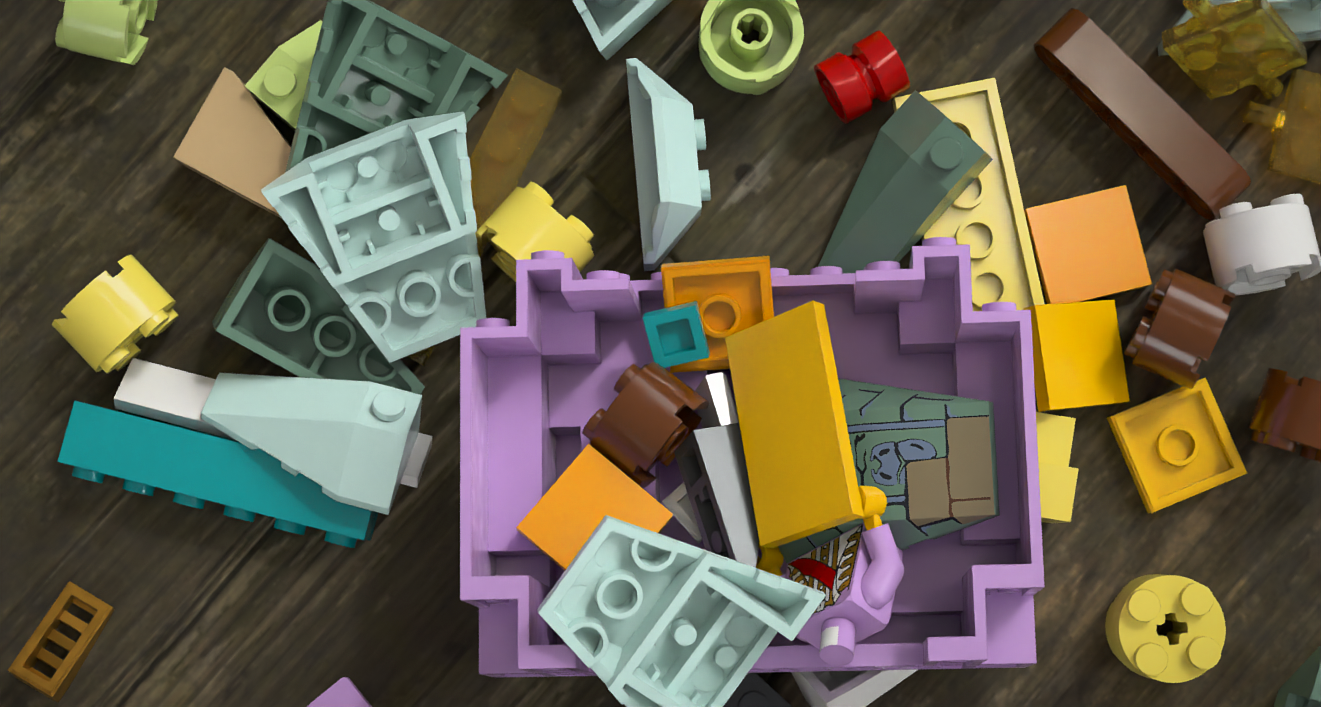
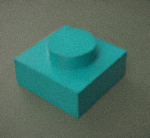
M697 301L644 313L643 321L654 362L666 368L709 358L710 351Z

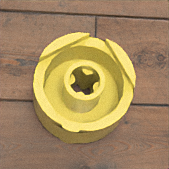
M532 181L525 188L516 187L475 232L477 243L481 248L488 241L498 251L491 259L515 282L516 260L531 259V253L536 251L552 250L563 252L564 258H572L579 272H581L594 257L589 243L594 237L593 233L575 216L570 215L565 219L551 207L554 203L552 197L542 187Z
M128 255L118 261L125 270H122L114 278L105 270L90 282L61 311L67 318L55 319L52 323V326L96 372L104 370L108 374L114 369L117 371L121 370L131 362L132 358H135L141 352L135 344L143 336L147 338L152 334L155 336L159 335L179 316L173 309L176 301L133 255Z
M1152 574L1130 581L1123 587L1114 602L1111 603L1105 622L1107 640L1115 656L1127 668L1138 675L1166 683L1186 682L1199 677L1208 669L1213 668L1221 658L1226 635L1222 609L1209 588L1192 579L1176 575ZM1165 620L1172 621V631L1167 632L1166 636L1157 634V625L1164 624Z

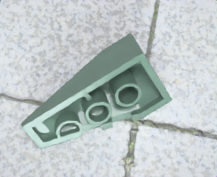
M915 90L880 128L818 267L836 266L842 268V274L856 273V270H864V267L872 262H899L993 159L948 117Z
M270 238L267 239L237 278L212 321L215 331L301 378L370 381L420 395L425 388L400 359L389 363L350 311L348 305L314 263Z

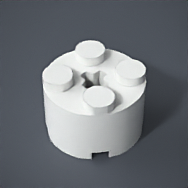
M1301 194L1281 196L1272 200L1270 206L1252 209L1250 202L1228 205L1219 210L1220 219L1213 220L1205 225L1206 228L1203 230V235L1216 286L1225 290L1228 288V291L1235 293V295H1245L1286 286L1285 279L1298 271L1301 281L1321 272V256L1309 208L1304 204Z

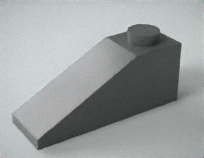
M735 423L693 430L674 453L705 549L756 568L759 537L740 424Z

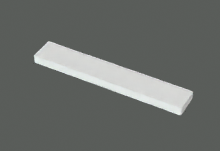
M132 358L114 397L115 409L235 440L201 419V411L216 379ZM418 433L400 484L418 487L432 447V436Z

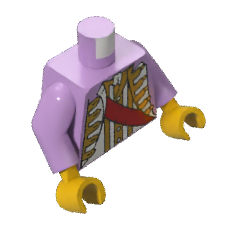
M859 486L864 517L858 519H863L864 523L787 563V573L782 574L780 570L784 557L779 548L761 547L759 543L762 558L757 556L756 568L823 591L826 594L796 637L818 648L820 658L829 665L843 666L849 664L854 658L855 643L883 630L890 620L895 591L904 575L903 551L896 546L889 524L883 525L880 519L885 512L887 498L882 490L874 486Z

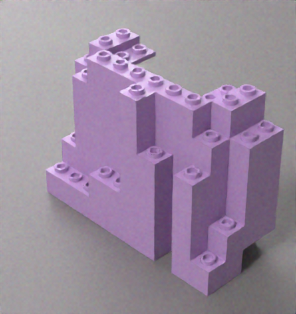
M951 237L928 238L922 241V246H912L909 269H900V263L894 261L872 262L867 264L864 270H856V273L842 274V268L836 266L812 268L810 275H789V270L771 268L774 317L813 300L824 304L838 378L993 402L1000 516L937 539L924 540L904 550L902 556L904 575L895 591L889 623L883 630L855 643L854 658L849 664L843 666L829 665L820 658L819 649L811 643L803 642L797 637L790 641L778 632L748 673L1025 668L1036 664L1033 595L1043 589L1045 585L1031 310H1016V304L1013 302H991L983 304L982 311L973 312L970 244L956 245V239ZM552 250L536 251L531 253V259L516 260V326H510V321L507 319L484 318L476 321V327L460 328V600L479 607V674L495 678L597 676L538 613V607L562 576L564 570L520 534L516 527L588 443H590V440L582 434V431L589 419L600 408L607 411L619 395L614 391V386L624 371L632 364L641 369L645 364L654 362L643 315L647 312L664 309L661 272L651 274V280L630 281V276L627 274L600 270L588 272L586 274L587 279L583 280L573 259L564 258L563 252ZM730 369L672 373L695 391L706 375L723 372L727 377L736 405ZM701 422L697 429H703ZM676 458L668 467L658 461L649 471L657 478L650 485L643 488L665 508L666 506L662 501L684 482ZM674 516L659 533L706 550L703 540L698 544ZM758 548V556L762 558L761 549ZM785 559L783 560V564L780 568L782 574L787 573V563Z

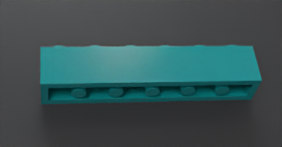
M74 401L57 461L74 466L71 476L103 483L105 474L124 479L122 489L148 496H153L155 487L173 491L175 493L172 502L199 509H204L206 500L224 504L223 515L254 522L256 513L276 518L274 528L300 535L305 534L307 526L325 530L324 541L355 548L357 539L371 541L378 512L332 499L322 493L321 485L301 473H298L296 476L281 468L280 460L260 448L252 450L242 443L79 401Z

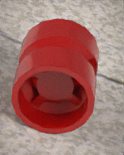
M880 30L852 44L851 55L847 56L838 52L814 65L817 80L827 101L836 115L845 124L872 110L873 99L887 102L910 89L909 77L903 62L892 43Z

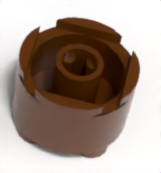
M1176 268L1173 272L1164 269L1145 305V309L1154 313L1151 319L1142 317L1138 327L1136 326L1124 355L1133 358V365L1191 390L1201 375L1196 373L1201 360L1208 361L1231 310L1229 304L1235 298V293Z
M656 362L645 364L641 369L635 364L629 366L614 386V391L619 395L607 411L600 408L589 419L582 431V434L590 440L589 444L641 488L647 487L657 478L649 471L658 461L668 467L676 458L674 452L689 434L698 428L703 419L695 413V410L707 409L709 405L705 398Z
M1268 368L1248 427L1253 430L1250 440L1293 453L1296 446L1300 445L1302 449L1299 456L1321 463V381L1305 376L1298 380L1287 376V371Z

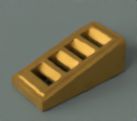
M69 581L8 671L20 681L58 703L71 685L115 609ZM72 603L94 616L89 624L67 612ZM60 622L81 633L77 642L56 631ZM49 641L69 652L64 660L45 650ZM38 659L57 670L52 678L34 669Z

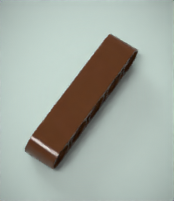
M1069 9L1034 43L1033 48L1040 60L1194 211L1210 221L1216 220L1220 216L1219 210L1231 205L1250 186L1251 179L1242 166L1089 17L1078 9Z

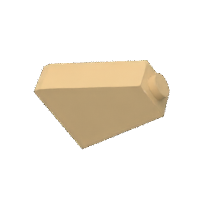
M224 67L177 149L174 158L192 171L282 219L276 209L272 207L263 195L261 189L285 173L291 145L255 97L245 87L242 80L233 71Z

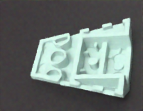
M464 112L398 122L310 156L261 189L263 195L272 207L276 209L288 225L290 231L306 249L332 287L336 289L389 363L460 335V328L476 327L477 320L486 318L481 261L478 255L475 234L477 223L475 210L473 209L470 181L472 176L470 158L467 153L465 134L467 128Z
M605 515L540 604L537 611L583 663L597 674L622 705L624 704L626 707H723L775 635L779 632L790 641H793L826 594L823 591Z

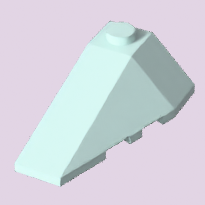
M219 373L201 411V419L252 450L260 448L280 460L281 468L294 476L301 473L322 486V493L332 499L389 515L419 433L422 395L370 381Z

